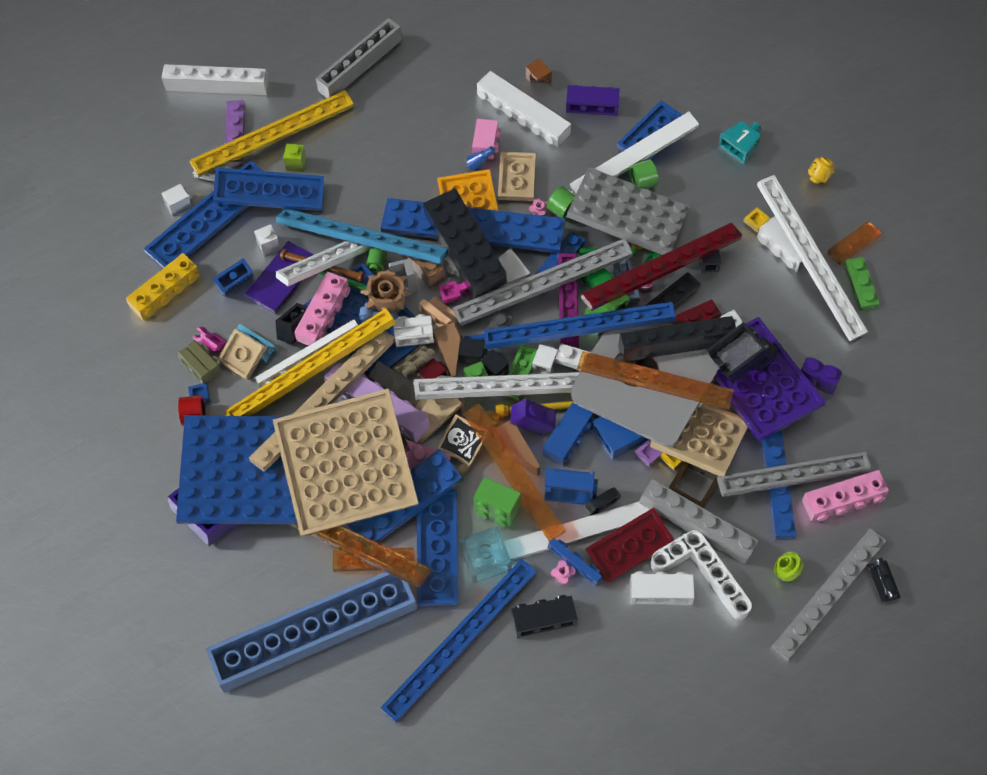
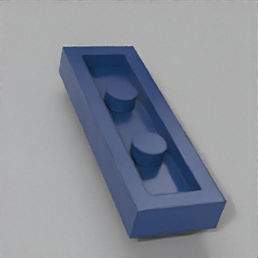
M553 538L547 547L550 551L573 567L593 585L599 582L602 576L599 574L600 570L592 564L590 566L583 561L584 558L579 553H572L567 549L568 545L561 539L556 540Z

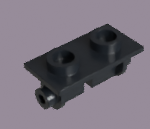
M878 558L875 560V563L868 564L867 567L881 603L900 599L901 596L887 560L883 561V558Z

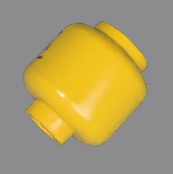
M824 156L816 158L808 169V174L811 176L810 180L816 184L820 182L827 183L835 172L834 163Z

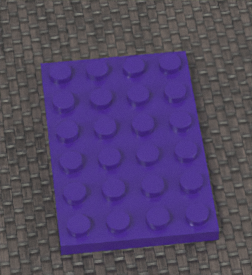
M757 317L746 323L748 327L752 326L758 333L756 337L759 340L763 337L778 348L776 358L762 372L757 369H750L738 378L733 385L720 369L713 381L760 442L825 406V401L760 317ZM743 338L727 350L725 362L732 370L747 359V352L753 346L746 338Z

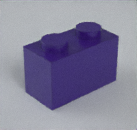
M524 399L511 406L510 424L542 435L556 428V410Z

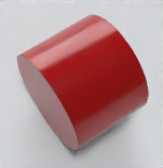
M203 395L179 397L178 413L182 426H184L185 415L206 416Z

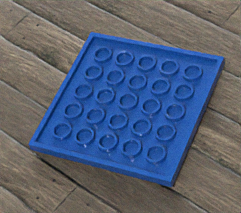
M185 415L176 515L177 524H298L282 457L280 456L265 472L249 460V457L275 432L273 419L284 416Z

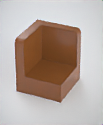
M539 58L526 66V78L529 81L545 79L550 83L552 82V71Z

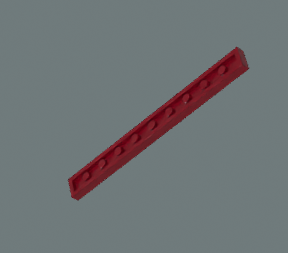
M731 222L583 292L581 298L589 309L593 311L741 240L743 235Z

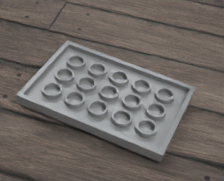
M588 167L566 217L618 238H625L628 242L663 255L673 250L689 206Z

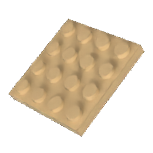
M703 401L702 407L696 408L673 447L668 448L654 441H651L650 447L718 476H725L748 427L740 416Z

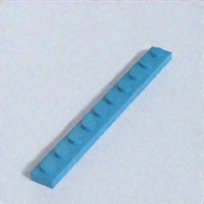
M284 209L276 216L277 223L288 227L291 226L304 231L307 230L336 239L339 238L352 243L363 244L367 247H375L383 251H391L399 255L427 260L432 263L440 264L448 255V248L290 209Z

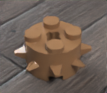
M390 270L380 271L376 276H368L367 289L360 292L368 295L367 309L372 308L374 311L380 312L386 308L389 313H398L404 309L406 296L412 294V291L404 289L406 276L398 277L395 272Z

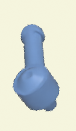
M365 303L364 307L360 308L359 319L366 321L379 312L374 311L372 308L367 309V303ZM390 313L394 320L399 318L398 313Z

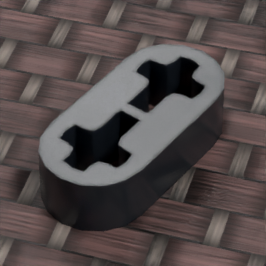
M613 487L590 500L584 508L590 516L598 514L616 503L621 498V495Z

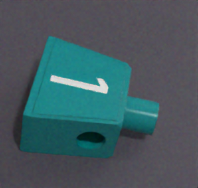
M740 121L720 135L718 145L745 164L759 145L761 126L757 122L749 126L745 122Z

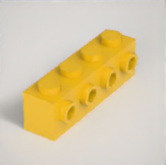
M182 253L126 297L129 307L143 321L151 317L155 311L166 305L174 296L180 294L184 288L194 283L201 276L198 267Z

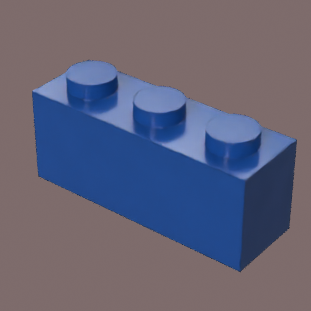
M572 402L543 446L542 456L562 467L566 461L569 462L574 455V448L581 445L584 439L583 434L585 431L589 432L593 426V413Z

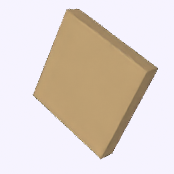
M235 328L218 359L221 364L249 380L267 347Z

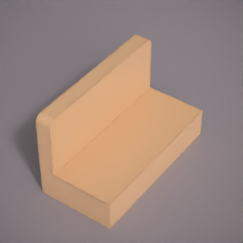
M433 297L429 302L425 299L419 302L420 313L431 316V322L437 327L453 322L456 326L459 323L454 311L436 297Z

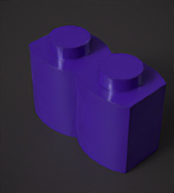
M810 357L805 359L801 368L802 373L809 382L827 394H834L843 373L834 366L824 365L821 361Z

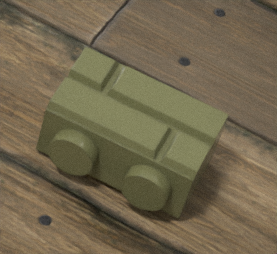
M194 340L187 347L179 351L178 356L181 362L202 384H208L213 378L221 374V362L215 355L211 357L208 354L210 351L203 343L200 345Z

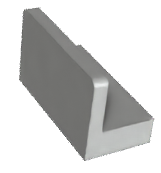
M411 259L389 263V270L395 272L398 277L406 276L407 279L404 283L407 282L408 290L412 291V294L417 293Z

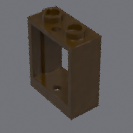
M684 461L668 488L705 509L719 486L717 482L718 475ZM688 468L713 481L701 502L676 489Z

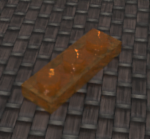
M868 221L828 249L827 254L841 265L845 260L850 259L879 238L881 232Z

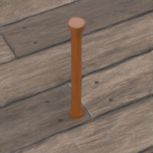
M282 249L280 253V259L282 260L288 259L299 262L307 258L290 253L287 249ZM338 266L326 269L330 272L356 279L360 283L363 282L365 273L362 271L358 273Z

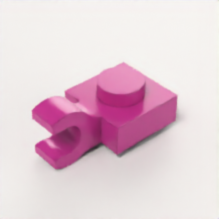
M452 281L438 286L444 305L462 299L461 294H471L465 282L457 285L456 281Z
M197 327L196 330L201 333V336L195 335L193 337L194 340L197 342L201 341L211 351L216 352L224 349L227 343L225 339L216 333H210L205 327Z

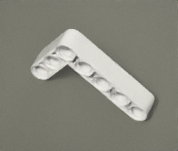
M697 530L689 531L653 554L650 568L654 573L668 572L691 558L732 617L736 620H744L748 617L752 608L751 601L701 532ZM689 540H696L698 544L692 545ZM679 550L682 554L675 555L672 551ZM701 556L709 557L710 561H703ZM663 560L665 564L658 565L655 561ZM718 572L722 577L716 578L712 573ZM724 589H731L734 594L729 595ZM742 605L745 607L746 611L741 612L736 608V606Z

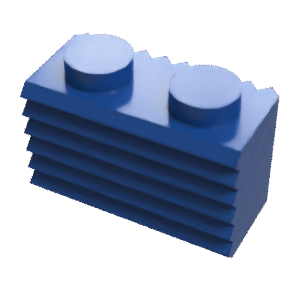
M242 258L212 279L221 294L226 296V294L247 282V279L253 278L254 275L253 270L245 259Z

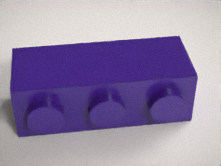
M568 85L566 113L618 116L620 88Z

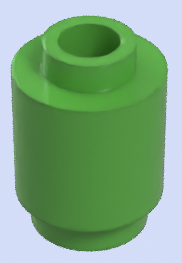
M372 247L369 251L366 267L372 273L383 271L387 252Z

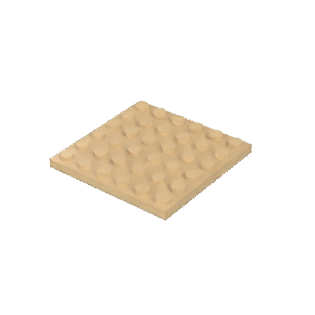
M389 388L273 419L300 536L419 505Z

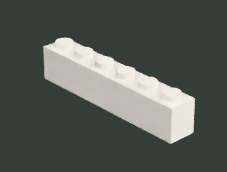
M164 64L161 77L166 91L267 96L269 86L266 69Z
M489 71L477 83V94L481 99L487 100L495 108H499L507 116L514 118L522 126L532 130L534 134L540 135L549 144L559 147L571 134L570 122L495 73Z

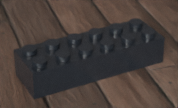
M456 188L423 203L425 216L444 248H448V255L473 298L479 297L507 283L504 267Z

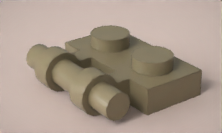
M420 345L393 366L391 370L396 375L407 377L411 373L417 372V368L423 363H428L435 352L432 348L428 349L426 346Z

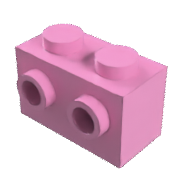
M477 119L472 144V155L493 146L495 152L487 159L494 160V154L498 153L499 148L497 139L501 137V128H498L497 120Z

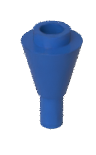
M490 146L485 151L467 156L466 160L469 169L478 171L487 158L495 152V148Z

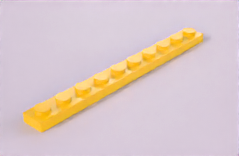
M346 90L190 159V164L198 177L216 170V167L225 166L352 108L354 103Z
M385 308L225 410L226 416H252L383 331L389 329L396 324L395 320Z

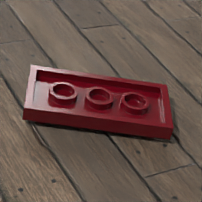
M653 507L590 545L585 551L595 567L600 570V575L606 584L651 558L656 551L673 542L674 538Z

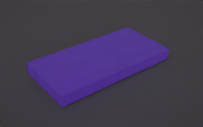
M287 241L282 249H287L290 253L307 258L314 255L290 241ZM282 249L245 293L248 299L275 314L301 283L299 281L287 286L276 278V271L297 263L288 259H280Z

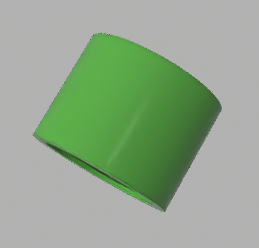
M652 160L630 165L629 173L632 184L644 189L658 185V173Z
M563 186L557 188L547 203V209L560 218L569 219L566 216L575 194Z

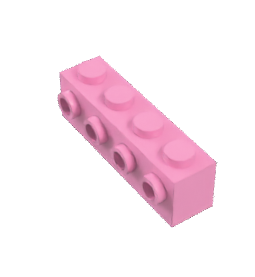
M330 272L326 273L294 332L298 342L311 345L326 336L327 329L331 328L334 323L335 314L340 312L344 297L349 295L350 287L347 278Z
M877 470L804 494L802 502L811 522L816 520L821 522L834 514L840 516L853 508L859 510L872 502L878 504L885 500L889 490L880 471Z

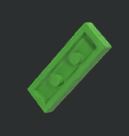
M864 257L845 260L844 265L859 309L878 308L879 301Z
M521 344L508 375L530 374L532 362L538 349ZM508 395L506 397L519 401L521 395Z

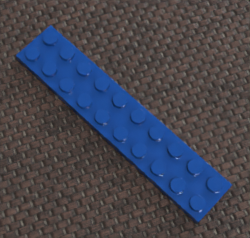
M387 198L380 228L381 232L439 239L425 216L424 202ZM467 207L490 245L560 253L565 218Z

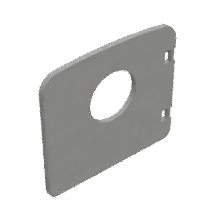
M668 322L607 331L601 336L579 372L571 389V397L578 406L669 448L673 447L678 441L719 368L710 358L706 349L652 357L659 369L656 379L645 386H629L622 383L613 371V363L620 355L618 348L620 333L674 324ZM727 351L721 355V357L724 360L726 358Z

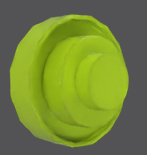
M795 552L785 553L776 561L774 572L779 579L792 581L803 571L804 561Z

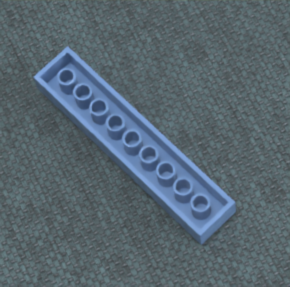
M398 566L206 648L219 686L225 693L417 610V605L403 571Z

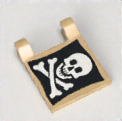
M455 415L435 450L440 449L442 452L450 454L453 458L461 461L462 464L457 471L462 478H465L489 432Z

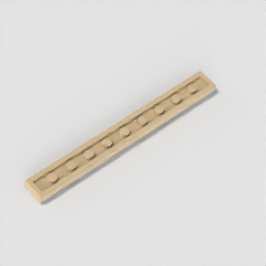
M383 331L363 344L293 414L333 404L395 342V337ZM276 432L249 457L250 462L264 472L281 456Z

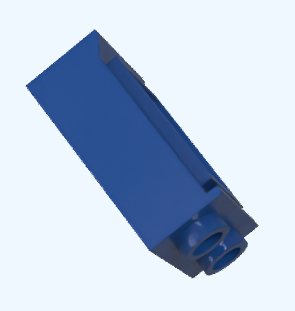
M547 467L544 501L586 505L597 496L598 479H594L595 472L593 471V474H590V472L551 470Z

